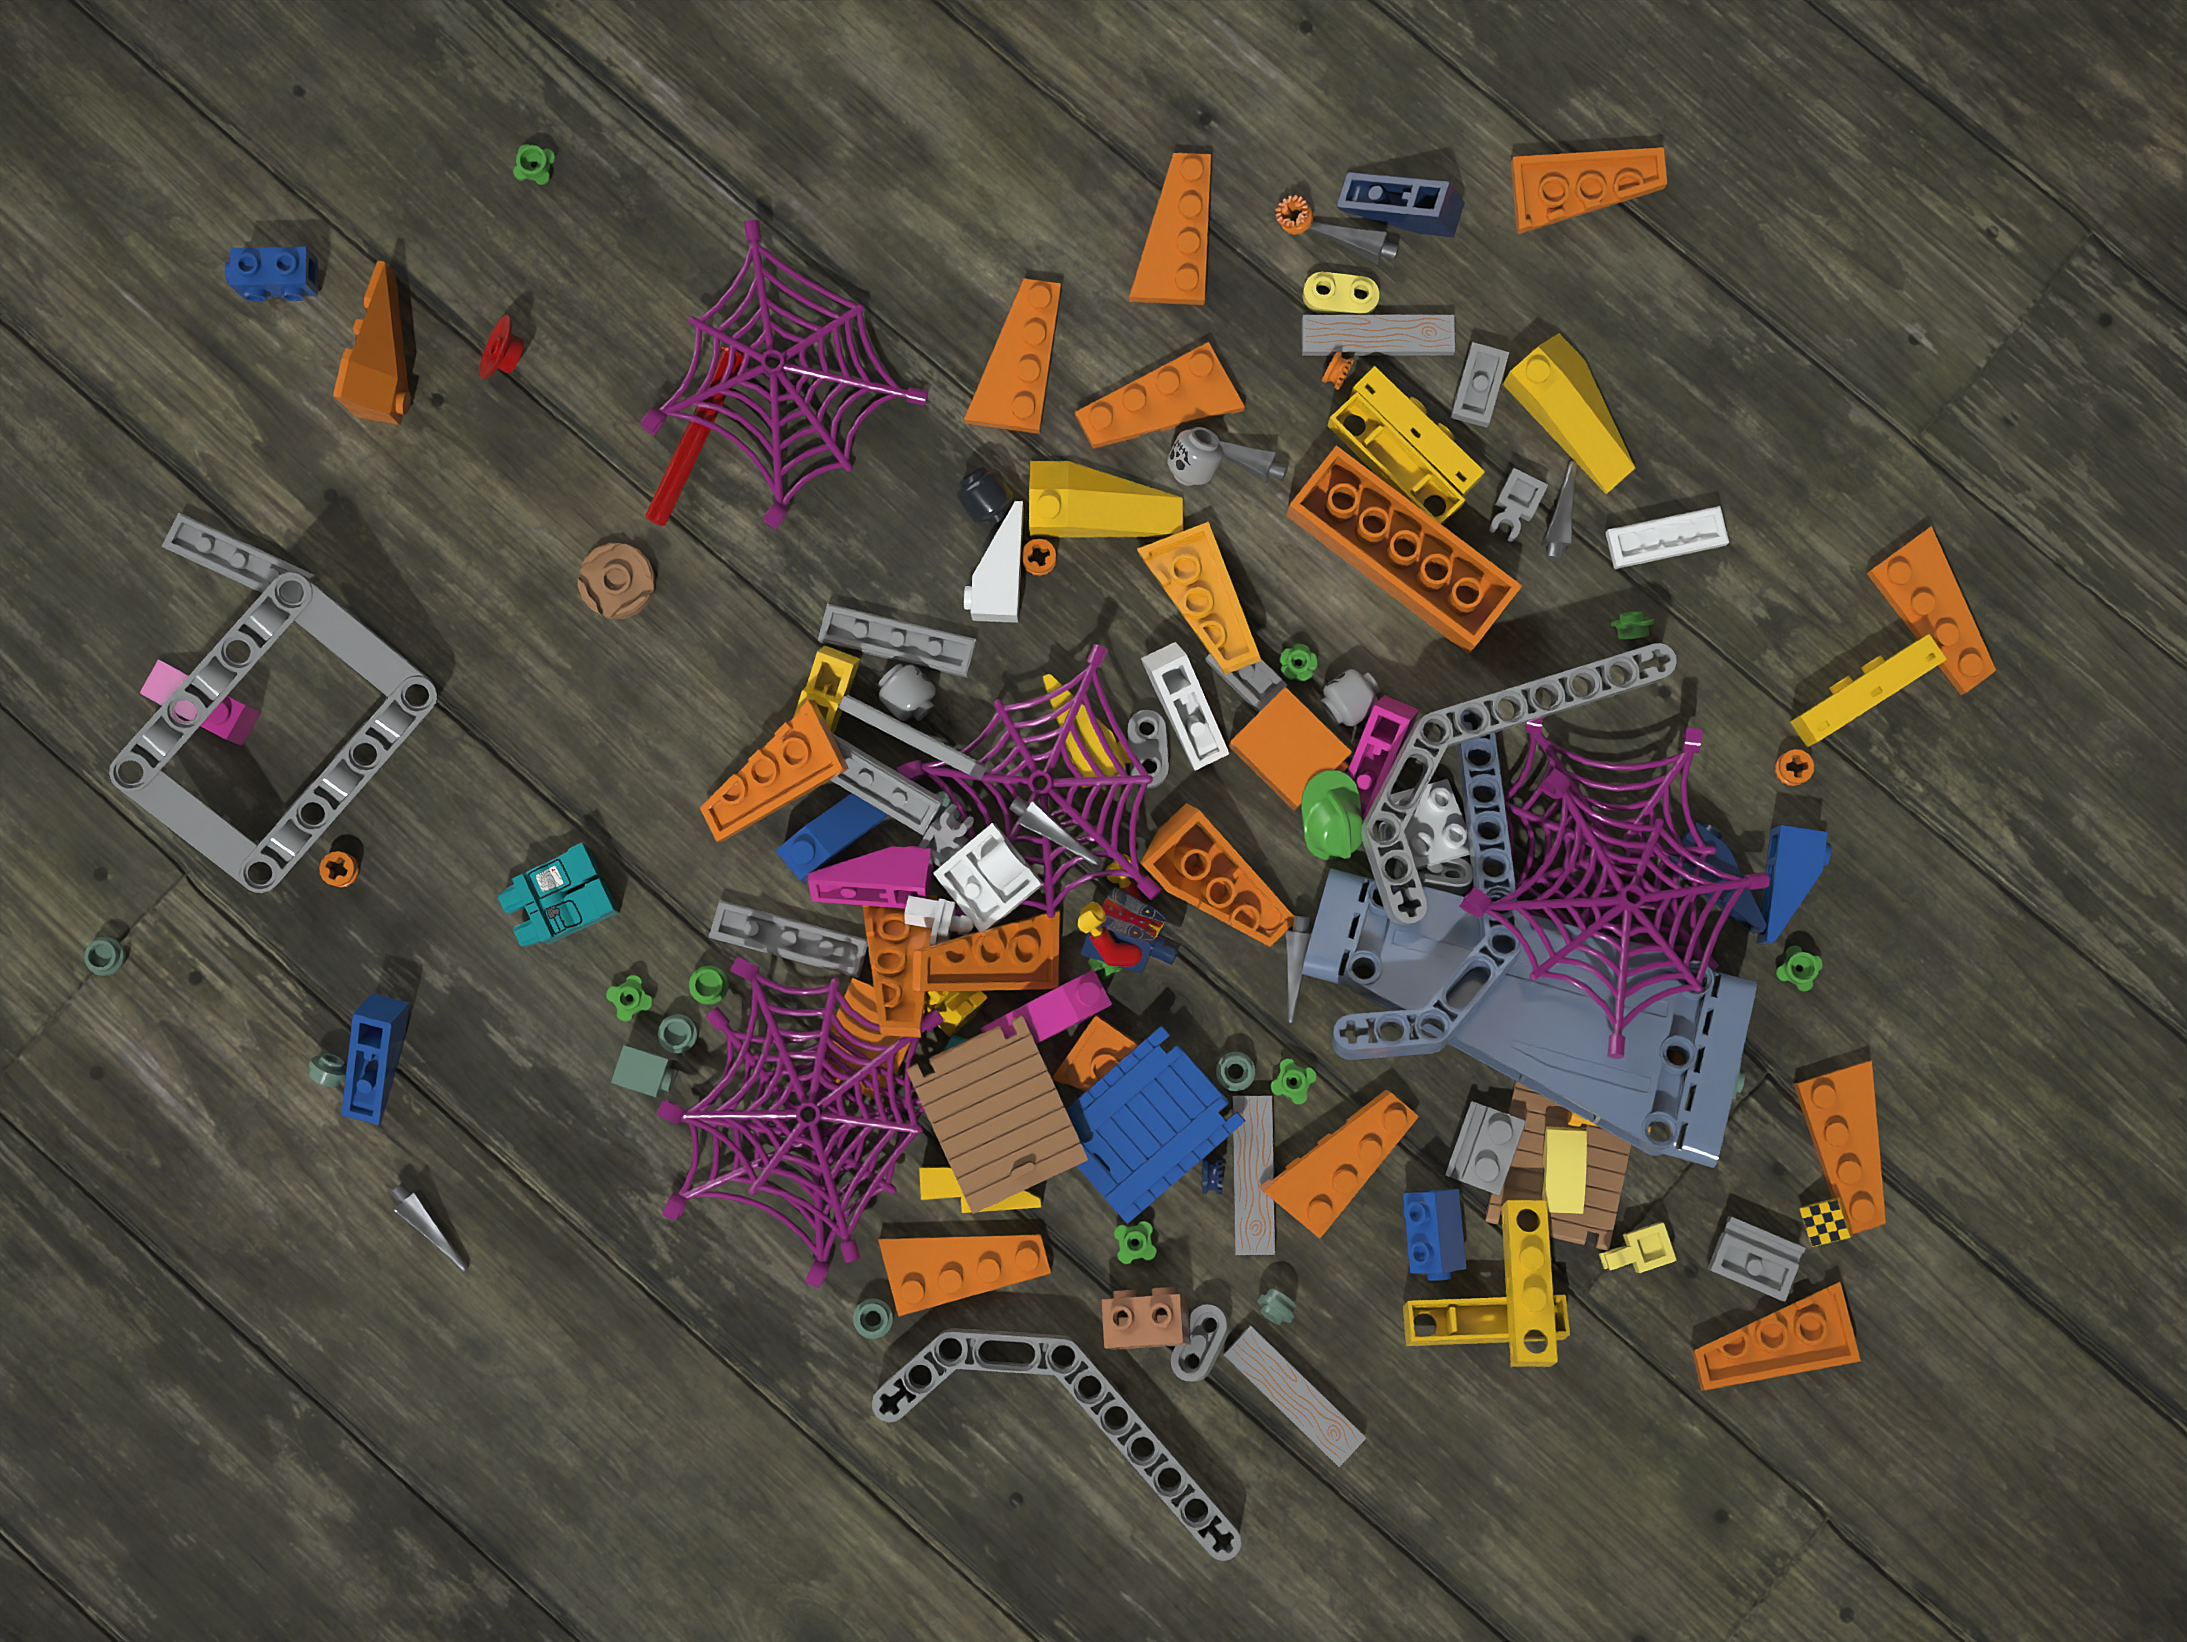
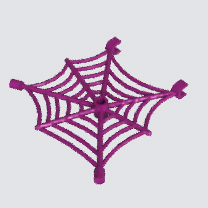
M748 220L744 222L746 241L751 245L743 267L732 286L718 303L699 319L694 316L688 319L689 324L696 327L693 359L683 383L660 409L656 407L651 408L640 423L643 429L652 436H655L664 425L667 416L691 420L711 428L733 441L751 458L765 477L775 496V503L763 518L766 524L777 530L789 513L786 506L790 499L806 482L834 469L844 468L847 472L852 471L853 466L849 462L852 440L864 418L879 405L896 397L907 398L906 402L925 406L928 391L909 387V390L901 389L884 370L873 352L866 334L862 314L865 309L863 304H856L819 286L781 262L759 244L762 240L759 220ZM761 254L804 285L851 309L840 315L789 288L762 267ZM753 257L755 277L744 301L736 312L719 327L714 328L705 323L706 320L723 307L737 290ZM764 276L790 296L835 320L822 327L779 307L767 298ZM757 289L760 309L733 336L723 333L746 309ZM769 307L791 321L816 332L807 338L786 332L770 320ZM762 316L764 331L757 341L750 346L738 341ZM857 316L860 336L867 354L880 375L890 386L871 382L862 367L852 336L851 319ZM844 323L851 357L862 380L850 377L845 363L839 336V327ZM772 329L784 338L797 342V344L781 354L775 350ZM702 331L714 337L713 357L707 377L695 395L675 403L685 392L695 373L700 357ZM832 331L836 355L843 375L830 373L826 361L824 336ZM765 340L767 351L762 354L756 349ZM720 341L730 345L728 366L720 384L707 389L715 373L719 359ZM818 341V356L823 371L809 368L805 358V348ZM737 349L744 353L743 361L737 376L729 379ZM799 353L801 366L785 363V361ZM750 357L761 362V365L745 372ZM770 360H777L780 363L774 369L767 367L766 364ZM784 371L802 375L797 381L796 387ZM764 373L770 380V393L761 386L747 380ZM809 377L817 378L809 387L805 399H803L800 395L802 385ZM778 379L789 394L779 395ZM824 380L840 383L825 398L816 417L809 407L814 391ZM741 385L757 391L771 402V417L762 406L744 394L728 389ZM848 385L862 388L852 394L839 407L832 421L831 433L829 434L822 425V420L831 400ZM869 391L888 394L874 401L856 418L847 435L843 454L836 444L838 423L845 409L856 398ZM718 393L742 400L758 411L772 429V445L764 434L742 415L719 404L704 402L703 400ZM794 400L801 410L780 419L779 402ZM689 406H697L717 410L741 422L760 439L772 455L774 480L755 453L734 434L713 422L678 411ZM805 415L813 425L810 428L796 432L781 442L780 427L787 422ZM818 432L826 444L800 454L782 468L781 450L798 438ZM830 449L839 462L815 469L802 477L783 498L782 476L802 460Z
M1097 644L1093 645L1087 662L1090 663L1089 666L1073 680L1051 693L1026 702L1003 705L999 699L995 700L994 706L997 712L978 738L959 751L965 755L971 752L988 736L1000 718L1003 720L1007 730L996 746L979 762L986 764L1001 750L1010 735L1016 743V746L1006 759L988 773L985 772L981 781L995 795L1005 817L1006 837L1012 845L1015 842L1042 844L1043 859L1027 855L1021 856L1026 862L1044 865L1045 881H1042L1044 884L1041 887L1045 888L1046 903L1026 899L1021 904L1046 910L1049 918L1055 916V907L1070 890L1090 879L1111 875L1134 878L1139 883L1137 887L1150 900L1155 898L1162 890L1148 875L1144 877L1140 873L1136 851V823L1139 806L1147 785L1153 782V777L1148 775L1118 726L1106 699L1096 669L1097 667L1101 668L1108 649ZM1092 679L1109 722L1140 775L1128 776L1111 750L1096 720L1087 695ZM1082 680L1076 696L1052 713L1037 719L1014 723L1007 712L1029 708L1051 700ZM1082 702L1105 753L1120 776L1106 777L1082 742L1074 724ZM1070 708L1061 728L1045 734L1021 737L1017 730L1019 728L1036 726L1054 719ZM1070 731L1082 755L1098 777H1083L1072 763L1065 745ZM1059 735L1053 749L1043 754L1032 755L1025 744L1043 741ZM1019 751L1021 752L1024 760L1006 775L996 774L1010 764ZM1061 752L1067 767L1076 778H1055L1052 775ZM1049 758L1044 771H1041L1035 761ZM916 760L897 767L898 773L912 781L921 779L927 774L944 790L952 803L957 806L964 822L968 818L964 807L949 786L939 776L952 777L970 793L984 816L986 826L988 827L992 823L989 811L977 792L964 780L980 779L970 776L959 769L941 768L940 766L947 764L941 760L922 764L921 760ZM1027 765L1032 772L1030 777L1014 776ZM1045 776L1048 784L1045 789L1040 790L1038 781ZM991 782L1003 783L1014 797V800L1017 796L1020 797L1012 784L1029 786L1033 793L1027 803L1031 804L1032 801L1040 799V805L1048 813L1049 795L1062 808L1050 814L1054 819L1067 813L1073 818L1059 823L1063 828L1079 824L1089 835L1075 839L1080 843L1096 841L1105 851H1093L1092 853L1097 857L1113 858L1126 871L1108 869L1085 874L1069 883L1054 899L1055 882L1066 869L1084 859L1076 855L1062 864L1053 875L1052 860L1058 854L1065 851L1066 848L1060 845L1051 852L1050 839L1044 836H1019L1024 826L1016 822L1012 829L1011 815L1003 796ZM1127 784L1117 805L1112 824L1110 844L1102 836L1107 813L1118 786ZM1141 784L1133 804L1130 819V863L1117 850L1118 829L1124 804L1133 785ZM1102 785H1112L1103 804L1096 830L1087 821L1092 801ZM1071 786L1066 799L1056 791V787ZM1079 786H1094L1086 799L1081 815L1072 806L1073 796ZM973 826L968 829L970 841L975 838ZM962 909L955 910V916H967Z
M1543 718L1525 724V732L1530 733V745L1526 764L1518 780L1503 795L1512 857L1514 854V828L1507 811L1521 817L1528 834L1529 853L1525 868L1515 882L1516 890L1531 878H1526L1531 869L1535 855V837L1529 820L1543 826L1546 841L1544 862L1552 849L1551 830L1558 832L1560 824L1549 820V818L1560 806L1562 798L1556 799L1543 816L1528 811L1542 793L1538 788L1545 777L1549 776L1553 767L1569 779V790L1591 809L1590 805L1603 810L1630 811L1644 807L1637 817L1621 820L1620 822L1643 825L1649 816L1650 825H1654V807L1663 796V813L1671 837L1692 855H1700L1699 860L1703 862L1706 861L1707 855L1716 853V847L1705 846L1691 818L1688 805L1687 781L1694 753H1699L1703 729L1689 727L1684 729L1682 753L1651 762L1611 764L1585 758L1562 748L1546 738L1541 732ZM1538 741L1548 756L1549 761L1539 786L1521 808L1507 801L1516 793L1526 779L1532 767ZM1555 751L1583 764L1608 770L1635 771L1675 763L1667 774L1649 781L1614 785L1591 781L1567 771ZM1682 767L1680 783L1682 808L1689 830L1698 845L1692 847H1684L1674 828L1669 809V786ZM1575 781L1589 787L1611 791L1639 790L1659 783L1660 785L1650 799L1624 805L1602 803L1585 796ZM1585 812L1591 821L1590 827L1611 837L1604 826H1616L1606 824ZM1571 813L1567 818L1564 831L1566 854L1563 867L1551 871L1547 869L1535 884L1542 883L1549 889L1554 885L1549 880L1559 877L1567 867L1572 853L1571 839L1575 840V831L1569 828L1574 821ZM1628 830L1621 839L1631 842L1638 832L1639 842L1646 843L1644 831ZM1582 832L1578 862H1575L1571 873L1582 869L1586 872L1589 868L1590 858L1585 859V845H1590ZM1659 835L1656 842L1657 847L1667 857L1679 856L1677 865L1682 868L1686 857L1677 852L1673 847H1665ZM1598 841L1602 849L1611 851L1614 846L1622 848L1624 852L1623 857L1641 858L1644 849H1629L1605 841L1604 843ZM1652 852L1651 857L1657 856L1654 852ZM1597 857L1595 865L1600 864V861ZM1608 857L1612 865H1621L1624 870L1635 873L1636 869L1631 863H1622ZM1660 860L1658 868L1663 872L1666 864ZM1696 866L1694 876L1700 878L1703 868ZM1594 870L1592 878L1596 883V887L1594 889L1595 891L1600 883L1601 877ZM1674 871L1672 880L1678 884L1680 874ZM1570 874L1566 878L1575 889L1579 886L1580 883ZM1656 875L1654 887L1660 891L1661 879ZM1692 881V886L1699 885L1698 883ZM1614 884L1605 885L1602 893L1617 891ZM1641 884L1639 885V887L1643 890L1644 894L1651 893L1648 890H1646ZM1531 887L1525 891L1536 899L1542 895ZM1559 889L1554 893L1560 899L1566 897ZM1585 890L1580 893L1581 898H1589ZM1693 895L1690 900V927L1692 933L1697 924V895ZM1677 898L1671 899L1672 913L1666 908L1662 914L1671 927L1678 912ZM1662 901L1645 902L1640 906V909L1658 910ZM1598 906V908L1602 912L1609 911L1612 906ZM1574 907L1585 925H1587L1592 913H1594L1592 908L1585 907L1581 914ZM1551 908L1564 924L1573 926L1564 912L1559 908ZM1525 909L1531 915L1545 918L1543 915H1541L1539 912L1533 909ZM1615 924L1617 927L1622 929V924ZM1631 924V928L1642 926V924ZM1680 924L1677 935L1688 946L1691 936ZM1660 926L1659 933L1670 934L1672 928ZM1602 927L1601 929L1598 930V932H1605V931H1612V930L1606 929V928H1603V927ZM1698 936L1693 954L1696 956L1695 961L1702 962L1705 951L1703 952ZM1635 942L1646 946L1658 945L1657 943ZM1674 945L1673 950L1674 952L1686 953L1687 947ZM1710 956L1708 966L1711 970H1715L1719 965Z
M1554 768L1538 788L1552 798H1562L1560 825L1555 843L1546 861L1527 882L1500 900L1491 902L1484 892L1474 886L1471 892L1465 896L1459 907L1474 917H1482L1486 913L1497 919L1515 935L1530 960L1533 972L1529 975L1531 980L1535 981L1540 977L1559 979L1584 990L1602 1007L1613 1026V1034L1609 1035L1607 1056L1614 1059L1624 1058L1626 1039L1622 1035V1030L1641 1011L1660 999L1691 990L1697 993L1702 991L1701 984L1711 953L1731 909L1745 887L1747 890L1769 887L1770 880L1766 872L1748 874L1743 879L1722 872L1699 860L1681 847L1662 828L1664 825L1662 818L1656 819L1654 825H1636L1610 819L1592 810L1568 790L1570 786L1569 779ZM1577 806L1588 815L1606 824L1628 830L1650 831L1647 843L1627 842L1601 833L1588 826ZM1569 810L1576 821L1575 844L1567 867L1554 885L1536 900L1512 901L1535 884L1551 865L1562 842ZM1582 832L1591 846L1588 870L1579 886L1565 898L1546 900L1560 888L1573 870L1581 847ZM1659 835L1677 852L1695 865L1730 881L1712 883L1688 873L1673 863L1656 846ZM1596 837L1608 843L1626 848L1644 849L1641 858L1623 857L1602 849ZM1652 852L1681 876L1700 885L1686 888L1679 886L1650 860ZM1597 857L1603 866L1599 885L1591 898H1575L1585 889L1594 873ZM1608 857L1622 863L1638 864L1635 873L1612 865ZM1648 866L1662 881L1673 889L1659 891L1651 886L1643 878L1646 867ZM1618 874L1632 878L1630 885L1625 887ZM1609 876L1618 894L1615 897H1599L1605 888L1607 877ZM1641 884L1646 890H1648L1651 893L1644 894L1643 890L1639 887V885ZM1736 889L1711 934L1697 977L1695 978L1688 969L1706 918L1724 890ZM1714 892L1700 915L1682 962L1673 948L1686 907L1693 895ZM1685 896L1674 919L1667 943L1659 933L1662 914L1672 898ZM1663 900L1656 911L1654 924H1652L1640 909V906L1645 902ZM1598 906H1612V908L1601 916ZM1574 907H1591L1595 915V922L1587 928ZM1551 908H1567L1577 922L1581 933L1571 940L1563 922ZM1525 909H1543L1557 925L1566 945L1555 953L1543 929ZM1517 910L1524 916L1538 933L1550 958L1538 966L1533 951L1520 931L1496 911ZM1632 913L1642 926L1631 928ZM1617 915L1623 916L1622 929L1608 922ZM1603 927L1614 931L1621 937L1620 944L1611 936L1600 933L1598 930ZM1637 933H1649L1658 944L1629 950L1630 937ZM1591 936L1607 941L1620 952L1619 966L1602 952L1582 943ZM1574 949H1578L1599 958L1618 976L1617 989L1596 967L1578 959L1565 957ZM1644 952H1664L1669 958L1667 961L1648 963L1627 970L1628 957ZM1557 963L1577 965L1592 972L1606 984L1615 997V1015L1588 985L1568 975L1549 972L1548 970ZM1675 966L1679 971L1677 973L1661 974L1640 981L1626 990V979L1633 975ZM1685 978L1689 983L1666 989L1651 996L1636 1006L1623 1019L1625 999L1640 989L1665 980Z
M736 957L730 971L749 980L752 985L751 1015L747 1034L738 1058L725 1078L706 1098L687 1111L669 1100H663L656 1115L677 1125H680L681 1121L714 1134L728 1145L745 1167L753 1183L748 1190L749 1195L755 1196L758 1191L782 1196L805 1207L825 1221L842 1238L843 1243L840 1246L845 1263L861 1259L856 1240L851 1239V1234L880 1181L914 1137L923 1131L922 1126L917 1123L912 1103L911 1080L906 1071L907 1068L913 1065L919 1037H902L891 1046L873 1045L859 1040L842 1026L835 1015L836 998L846 1012L864 1026L880 1031V1026L877 1023L870 1022L851 1008L838 989L839 980L837 978L831 979L830 985L818 988L801 989L786 987L758 973L760 967ZM760 983L788 994L814 995L828 992L826 1008L795 1010L770 1004ZM759 1002L768 1028L763 1052L752 1076L734 1097L717 1109L699 1111L722 1091L742 1064L753 1037ZM933 1008L924 1015L922 1032L925 1030L930 1032L944 1021V1018L936 1008ZM772 1011L791 1016L824 1015L822 1029L820 1031L808 1032L779 1029ZM833 1022L839 1033L854 1045L868 1050L882 1051V1053L872 1061L848 1054L829 1037L831 1023ZM782 1036L799 1039L820 1037L817 1052L788 1051ZM773 1037L779 1050V1057L775 1075L764 1094L746 1110H727L738 1102L758 1079L769 1055ZM911 1042L906 1059L904 1079L905 1103L911 1124L903 1122L896 1102L893 1074L895 1053ZM827 1045L842 1058L864 1067L853 1076L837 1071L825 1060ZM791 1058L816 1059L814 1071L798 1075ZM886 1060H888L887 1086L889 1100L896 1122L888 1120L880 1093L877 1067ZM784 1064L790 1081L781 1098L768 1110H756L771 1095L781 1078ZM823 1067L833 1076L845 1082L840 1086L829 1082L822 1074ZM869 1073H871L874 1097L881 1120L872 1119L863 1102L860 1080ZM812 1079L809 1097H807L801 1081ZM821 1082L824 1087L833 1091L816 1103ZM853 1086L856 1102L863 1117L847 1115L843 1106V1094ZM794 1088L801 1105L797 1110H778L787 1101ZM836 1100L839 1114L823 1112L825 1107ZM809 1106L816 1111V1117L812 1122L807 1121L803 1115L804 1110ZM698 1119H724L740 1130L755 1146L766 1166L758 1178L743 1152L730 1138L717 1128ZM735 1119H751L767 1133L777 1150L771 1160L762 1144L750 1130ZM761 1119H771L786 1134L787 1138L782 1145L774 1132ZM780 1119H797L798 1123L791 1131ZM821 1120L843 1123L832 1134L824 1148L817 1124ZM851 1124L866 1126L846 1148L831 1171L828 1156L836 1140ZM806 1126L810 1129L813 1141L799 1136ZM873 1128L889 1130L870 1152L840 1202L834 1179L842 1165ZM896 1131L909 1132L874 1178L847 1226L844 1210L858 1182L874 1158ZM794 1142L806 1144L816 1150L820 1165L787 1152ZM784 1159L806 1165L822 1173L829 1194L816 1183L795 1172L776 1168L777 1165ZM773 1173L795 1179L816 1191L833 1207L838 1225L808 1201L785 1190L763 1184Z
M716 1007L706 1015V1018L718 1032L722 1030L727 1036L728 1059L723 1075L724 1079L733 1065V1045L740 1052L743 1045L741 1039L745 1040L747 1033L732 1030L728 1025L730 1020L719 1007ZM830 1030L829 1037L849 1053L861 1059L872 1061ZM753 1035L751 1041L765 1043L766 1037ZM772 1037L771 1044H776ZM783 1037L785 1044L798 1043L809 1039H813ZM818 1044L798 1052H817ZM827 1045L825 1060L827 1061V1058H829L846 1073L853 1076L857 1071L830 1052ZM749 1049L744 1057L745 1077L742 1086L750 1078L751 1067L755 1069L761 1056L752 1054ZM768 1055L765 1062H777L779 1055ZM815 1060L795 1066L797 1073L814 1067ZM878 1066V1072L887 1077V1069ZM764 1067L759 1074L760 1084L754 1102L764 1094L765 1087L771 1082L776 1070L766 1071ZM823 1067V1076L829 1082L840 1086L826 1073V1069ZM786 1068L782 1069L781 1076L788 1075ZM894 1073L893 1080L904 1086V1078ZM866 1077L860 1080V1082L873 1089L871 1080ZM812 1079L802 1083L804 1089L811 1086ZM821 1082L816 1103L825 1097L824 1085ZM911 1082V1090L916 1091ZM778 1084L772 1091L776 1096L775 1102L781 1098L786 1087L780 1088ZM880 1086V1093L889 1097L888 1090ZM725 1087L710 1103H708L699 1111H705L711 1105H713L717 1101ZM846 1091L843 1096L858 1106L856 1097ZM895 1093L896 1101L900 1102L897 1105L902 1114L904 1110H907L905 1097ZM744 1096L727 1110H735ZM788 1097L783 1105L786 1110H797L801 1104L794 1105ZM919 1097L912 1098L913 1107L922 1105ZM833 1103L827 1106L833 1113L839 1114L837 1107ZM865 1104L872 1119H881L877 1109ZM923 1105L915 1112L917 1120L925 1111ZM891 1106L886 1107L885 1112L887 1116L892 1115L889 1121L895 1122ZM813 1108L812 1121H813V1120L815 1119V1117H816V1111L814 1110V1108ZM698 1119L717 1129L718 1126L733 1128L735 1144L742 1151L740 1130L724 1119ZM749 1119L737 1120L750 1131H754V1136L761 1143V1133H766L756 1123L747 1122ZM764 1119L763 1122L774 1132L782 1145L783 1140L781 1136H786V1134L777 1125H768L772 1121L771 1119ZM782 1119L781 1121L787 1124L789 1119ZM821 1121L817 1124L824 1148L829 1142V1136L843 1123L828 1128ZM689 1124L693 1145L692 1164L685 1184L679 1193L674 1191L671 1194L662 1215L677 1221L679 1216L682 1217L688 1201L692 1198H721L743 1202L762 1209L784 1222L804 1240L815 1254L816 1259L810 1268L805 1283L819 1289L821 1283H824L831 1267L827 1260L837 1233L831 1229L828 1239L824 1244L823 1220L815 1214L813 1218L805 1207L784 1198L803 1214L815 1230V1245L808 1235L787 1216L767 1204L741 1195L709 1191L728 1181L753 1184L750 1177L741 1176L746 1174L747 1171L743 1165L740 1166V1160L736 1154L733 1170L716 1177L719 1169L720 1143L719 1138L712 1134L714 1155L709 1181L689 1190L699 1158L697 1128L695 1125ZM851 1124L838 1138L837 1145H834L831 1150L832 1155L828 1157L829 1165L844 1153L842 1150L849 1130L859 1125ZM806 1126L799 1136L812 1140L810 1129ZM881 1129L873 1149L888 1132L887 1129ZM902 1132L900 1134L893 1152L898 1148V1146L906 1138L909 1132ZM866 1136L857 1145L854 1158L849 1155L845 1161L846 1164L840 1168L836 1177L850 1168H854L857 1171L862 1166L860 1158ZM794 1142L787 1152L790 1154L799 1148L805 1147L811 1150L812 1162L820 1165L816 1150L806 1144ZM755 1148L754 1160L749 1163L753 1170H763L766 1166ZM774 1150L767 1154L770 1160L775 1155L777 1150ZM877 1156L858 1183L867 1178L871 1181L874 1180L877 1175L874 1172ZM896 1161L888 1170L886 1179L883 1178L871 1197L884 1190L890 1194L896 1193L897 1188L891 1184ZM796 1163L813 1178L814 1183L824 1191L827 1189L826 1183L822 1184L821 1181L822 1173L806 1165ZM791 1179L798 1183L814 1200L816 1208L828 1215L832 1208L829 1203L823 1209L822 1197L816 1191L795 1179ZM852 1180L837 1191L839 1198L847 1192ZM766 1182L763 1184L774 1188H778ZM864 1195L844 1211L845 1219L858 1207Z

